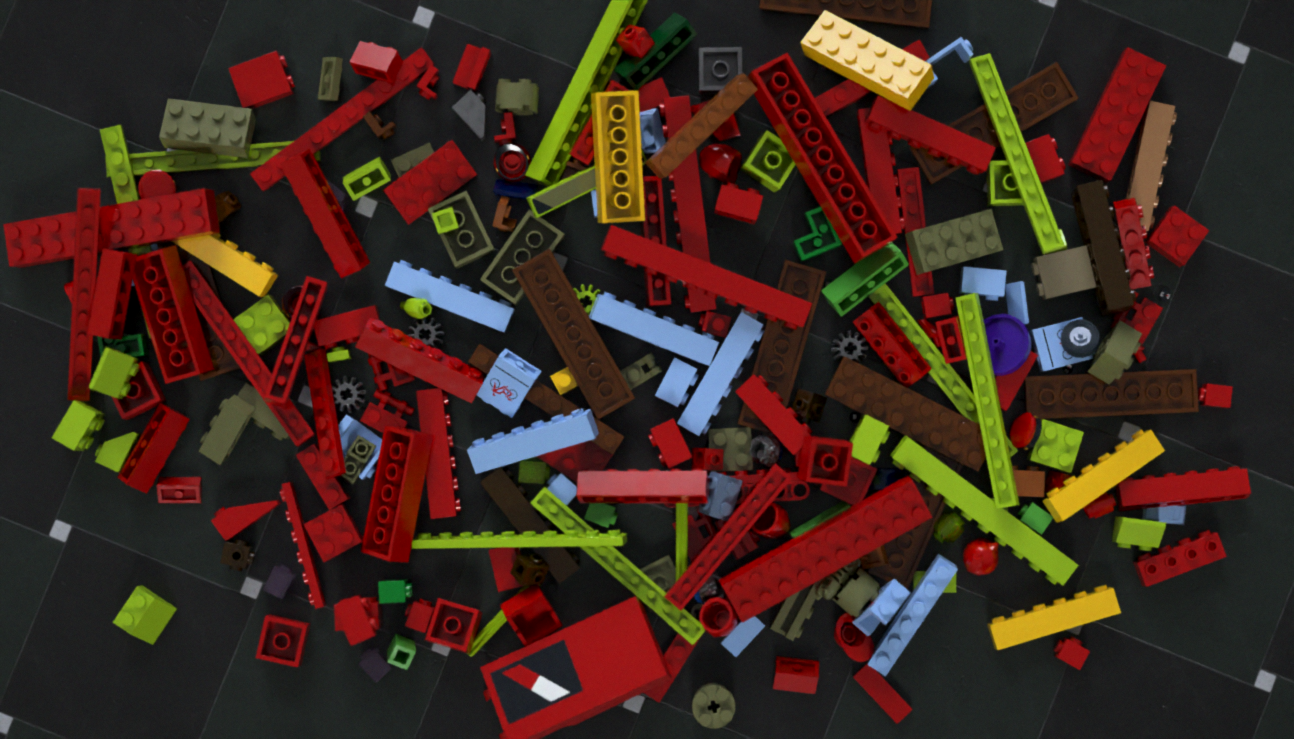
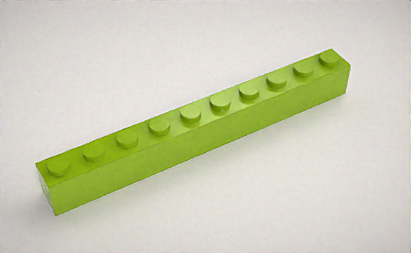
M611 0L525 176L547 187L559 181L566 163L571 157L569 152L592 114L591 93L603 92L623 52L616 38L629 24L636 25L648 0Z
M906 435L890 454L894 459L892 461L894 465L901 470L904 467L911 471L910 477L918 483L923 480L928 484L926 489L936 496L938 493L945 497L943 501L952 508L955 506L959 507L962 510L960 513L969 521L975 519L979 522L978 528L986 534L991 531L996 535L994 540L1004 547L1006 544L1013 548L1011 552L1020 559L1023 557L1027 558L1030 561L1028 565L1037 572L1041 569L1047 573L1045 578L1054 585L1057 582L1064 585L1079 566L1005 509H996L993 500Z

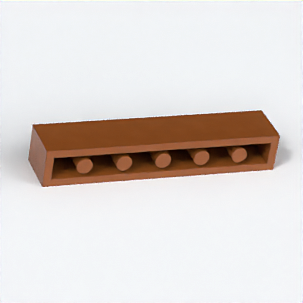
M744 73L736 75L645 163L659 179L666 178L758 89Z

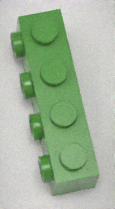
M891 242L889 245L857 262L822 289L821 292L828 303L842 317L906 268L909 263L903 253Z

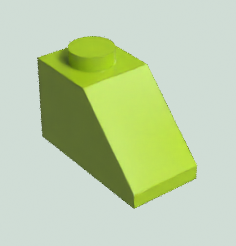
M132 432L106 441L103 445L100 444L95 453V456H97L95 462L120 473L141 434Z

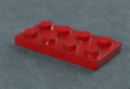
M450 140L384 188L383 191L409 225L426 213L428 208L441 202L475 177L477 173L454 141Z

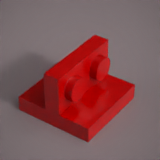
M851 457L847 486L822 484L819 490L839 500L855 505L864 499L877 469Z

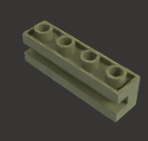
M824 578L784 599L769 628L792 641L795 637L799 638L804 630V627L801 625L805 618L809 620L815 609L812 607L815 599L819 601L821 598L815 595V590Z

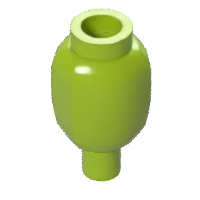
M409 298L400 303V308L416 319L425 318L432 311L431 305L423 298Z

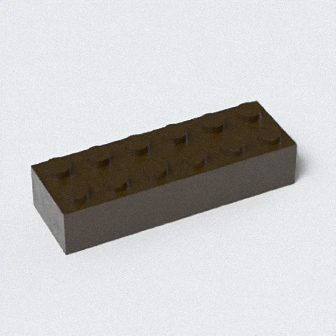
M1102 180L1078 185L1071 193V198L1083 245L1087 246L1101 315L1105 317L1127 312L1134 305L1136 296L1134 290L1130 289L1128 281L1131 279L1129 270L1124 267L1125 253L1123 248L1119 247V230L1117 226L1114 227L1112 220L1115 217L1114 210L1107 201V198H1109L1108 187L1103 185Z

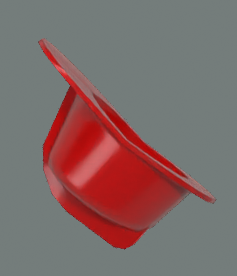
M844 613L836 622L834 639L844 649L849 658L857 662H865L874 653L872 638L870 635H865L852 623L855 619L854 615L851 616L848 613Z

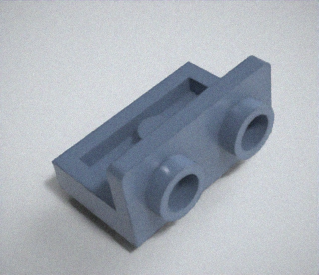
M711 471L709 475L708 503H700L699 512L727 521L733 514L743 481Z

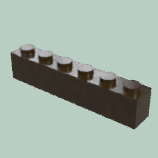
M502 466L497 468L480 482L521 535L526 531L544 534L545 531H552L554 528L552 523L547 518L543 520L539 515V511L530 504L525 497L528 493L521 484L517 486L512 479L515 476L507 467L505 469ZM531 547L549 566L548 570L559 584L580 568L578 565L581 562L574 552L569 553L565 547Z

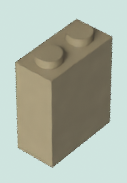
M1087 246L1033 258L1034 263H1031L1033 274L1037 275L1039 282L1036 284L1037 293L1039 296H1042L1043 300L1096 287Z

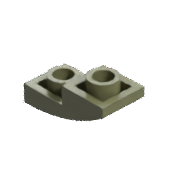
M358 435L344 458L346 473L339 475V477L354 485L373 454L376 445Z

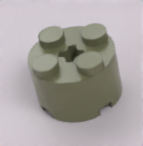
M498 79L495 111L504 113V109H506L508 112H512L513 115H533V112L538 114V84L532 83V80L519 79V83L511 82L510 79Z
M858 567L853 576L841 587V592L839 594L836 593L832 600L849 615H854L857 618L864 611L867 601L873 602L879 595L878 591L881 587L864 569Z
M708 683L701 686L694 694L692 711L694 717L702 726L712 729L721 728L732 720L735 713V701L732 693L726 687L718 683ZM711 701H715L716 704H720L716 707L715 711H712L711 708H707V706L711 705Z

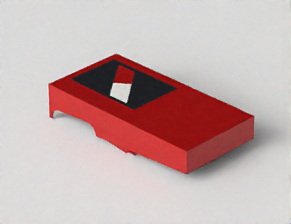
M636 596L480 667L488 688L483 692L485 700L488 702L492 698L504 731L499 734L500 739H540L563 727L574 726L672 679L643 604Z

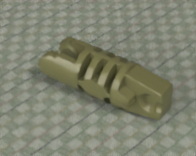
M860 559L826 576L817 586L815 595L827 600L831 599L856 572L861 564Z

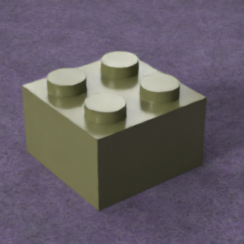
M1119 320L1102 340L1087 372L1109 385L1115 378L1119 379L1124 370H1128L1134 360L1131 356L1137 352L1141 345L1139 339L1142 333Z

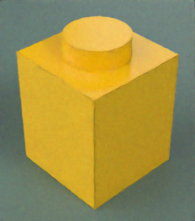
M568 367L550 376L561 396L578 387Z

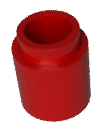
M1105 492L1084 506L1083 509L1089 519L1093 517L1096 519L1113 512V506H1116V502L1112 494L1108 495Z

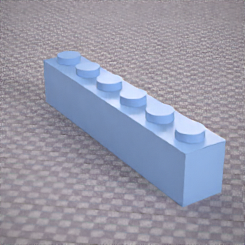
M400 260V263H393L385 283L386 287L414 298L426 299L429 304L506 334L515 311L514 308H511L512 303L502 299L498 303L491 300L492 295L482 291L478 295L471 292V287L461 283L459 287L451 284V279L441 275L439 279L432 277L433 272L420 268L419 271L412 269L413 264Z
M604 292V295L597 294L589 315L591 320L703 365L710 366L719 342L714 340L715 336L703 332L702 335L695 333V328L683 324L682 327L675 325L676 320L663 316V319L655 316L656 312L646 308L643 311L635 308L636 304L624 300L623 303L616 301L617 296Z
M743 312L740 313L678 420V425L697 436H700L701 433L706 434L711 425L708 420L711 415L716 416L722 406L719 404L722 396H728L732 389V386L729 385L733 377L736 379L739 377L743 370L740 366L744 359L748 361L754 349L750 348L754 340L759 342L765 332L761 329L763 327L762 323Z
M583 408L572 411L569 416L564 417L563 414L552 417V421L544 423L543 420L532 423V427L524 429L523 426L512 429V433L504 435V432L494 434L492 439L484 440V438L473 441L467 452L475 474L595 439L599 431L591 409L584 411Z
M940 554L936 556L874 648V653L867 660V665L884 676L888 674L958 570L955 564Z

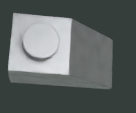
M470 90L452 108L483 141L486 136L487 111L483 103L486 100L478 91L474 94Z

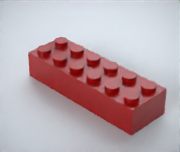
M1129 47L1122 52L1068 164L1069 166L1093 178L1102 180L1106 184L1112 180L1166 65Z
M176 245L137 256L133 281L165 384L214 370Z
M385 425L361 552L389 562H409L433 435L405 427Z

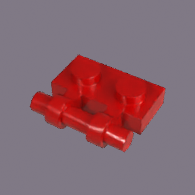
M1145 297L1140 304L1136 301L1131 308L1135 310V313L1130 321L1126 319L1130 311L1129 309L1127 312L1115 314L1111 328H1113L1120 320L1141 332L1142 335L1139 339L1141 345H1143L1163 310L1161 306Z
M368 354L369 359L367 360L369 366L372 365L375 375L373 379L375 384H378L380 391L388 389L386 381L392 379L394 387L415 381L412 374L387 363L389 373L383 374L380 362H383V360Z
M377 389L373 396L380 400L378 406L370 402L360 421L384 433L385 425L406 428L408 422L401 417L403 413L412 416L415 409L409 406L408 402L404 400L399 401L392 397L391 393ZM387 404L397 409L395 415L384 409Z
M699 510L697 512L700 519L694 521L691 514L688 515L687 554L691 562L694 561L718 532L711 521L713 520L712 516L702 514ZM674 522L672 525L676 531V522ZM704 525L709 536L703 538L698 527Z

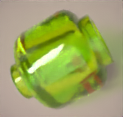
M953 511L951 513L944 512L933 524V529L935 530L933 535L941 543L944 541L953 543L964 532L963 525L965 522Z

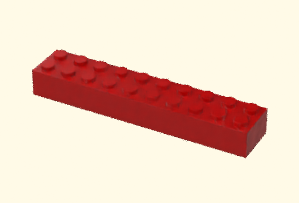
M785 53L753 70L747 78L758 89L754 93L756 99L854 264L897 239L898 237L789 54Z
M203 188L100 207L97 254H102L103 248L125 250L220 233L214 190ZM76 211L3 224L9 267L23 268L74 259Z
M907 475L796 538L719 579V582L743 623L933 517L914 481Z

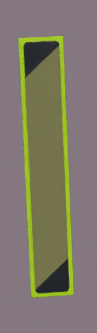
M641 148V151H642V165H644V164H646L645 162H646L647 160H646V157H645V155H644V152H643V150H642V148ZM595 164L527 197L534 217L538 218L596 189Z

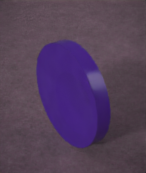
M996 314L984 319L994 376L1013 373L1025 363L1030 354L1031 336L1027 327L1019 319L1008 314Z

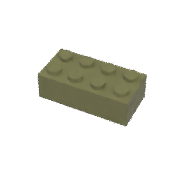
M168 98L159 138L164 148L248 158L256 118L253 110L249 108Z
M529 209L481 277V282L517 306L525 292L512 269L549 248L554 253L564 239L565 234L541 217L535 218L533 212Z
M992 209L905 234L917 275L1003 250Z

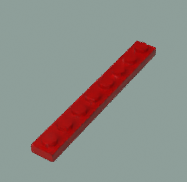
M774 464L664 597L679 610H682L792 477L777 464Z

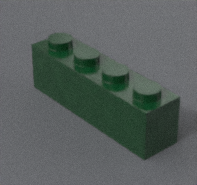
M674 13L650 35L655 44L643 58L628 55L613 70L624 85L637 91L685 47L697 33L686 18Z

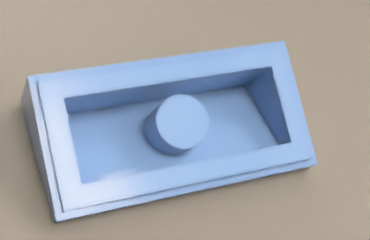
M658 108L640 112L641 148L644 154L656 153L666 143L663 137Z
M1019 281L1006 284L1005 293L1008 315L1016 317L1024 325L1028 324L1029 318L1024 282Z
M755 616L743 623L740 621L736 628L720 643L737 657L765 625Z

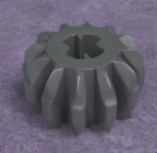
M425 317L422 318V324L418 320H414L417 328L409 326V330L413 331L414 334H409L408 336L419 339L424 344L431 345L432 348H438L434 343H443V340L437 338V336L444 335V332L436 331L441 327V324L438 323L433 326L434 318H431L427 324ZM423 330L431 331L429 335L431 338L429 340L421 339V335H423L421 332Z
M847 331V339L840 333L839 338L842 342L834 339L833 343L839 347L831 348L832 352H839V354L834 356V359L837 360L845 356L861 364L858 356L865 359L866 355L861 350H868V346H861L860 344L864 343L866 339L862 338L858 341V332L851 338V331ZM848 343L852 344L851 347H855V351H852L851 355H848V351L845 352L844 350Z
M344 376L343 384L337 379L335 383L339 387L332 386V391H336V394H333L334 399L337 398L334 402L335 407L341 403L339 408L341 412L345 410L347 405V411L351 413L353 410L352 405L356 409H360L357 401L365 402V399L359 396L366 394V391L358 390L363 386V383L359 382L355 385L356 378L354 377L351 378L349 383L348 377ZM351 389L352 398L345 400L343 392Z

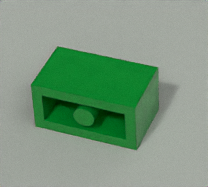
M408 578L386 579L378 582L379 604L407 602L409 597L413 596V585L409 583Z

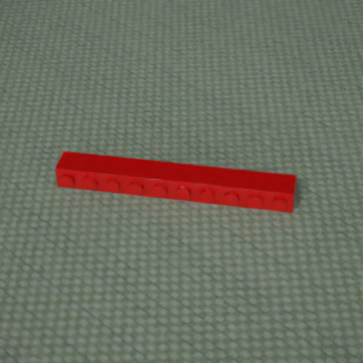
M689 95L663 98V103L659 104L661 117L665 116L666 125H662L664 138L669 140L692 118ZM695 149L668 175L669 181L673 180L674 189H670L671 200L676 202L677 210L673 211L674 223H679L680 230L676 232L677 245L681 244L682 253L710 263ZM687 288L688 295L684 296L685 308H690V312L716 309L715 299L704 295L705 290L697 288V291Z
M613 225L609 226L601 247L606 257L614 260L620 257L625 259V264L635 268L638 264L645 267V272L655 276L657 272L664 274L665 280L677 283V280L685 283L684 287L697 291V288L705 290L704 295L714 299H717V296L725 298L724 302L736 307L737 304L745 306V311L757 314V311L765 314L764 318L776 322L777 319L785 322L784 326L794 330L797 327H804L812 303Z

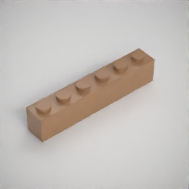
M1149 101L1144 111L1126 199L1135 198L1137 205H1141L1143 218H1140L1141 226L1145 225L1146 232L1152 229L1155 217L1152 216L1153 208H1157L1159 196L1156 194L1158 187H1161L1164 175L1161 174L1162 166H1166L1168 154H1165L1166 147L1170 146L1172 141L1170 128L1171 125L1175 124L1177 113L1174 112L1175 106Z

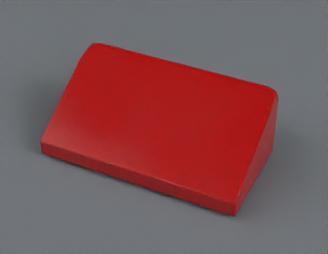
M159 477L156 485L158 503L202 502L201 477Z

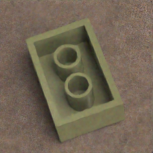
M467 191L428 208L432 217V213L453 207L459 228L440 234L456 269L495 251Z

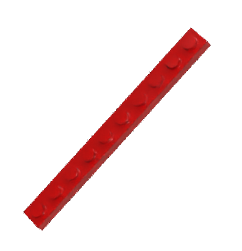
M421 47L403 60V64L393 83L376 80L250 173L251 177L263 192L285 177L280 165L282 162L309 148L313 155L362 120L366 113L369 111L370 113L423 75L430 65L435 66L433 61Z
M78 188L68 400L90 401L89 385L91 383L93 335L88 334L96 289L100 189Z
M190 260L182 267L193 302L264 400L272 376L271 371L235 323L197 267ZM290 398L286 408L265 402L297 447L315 435Z

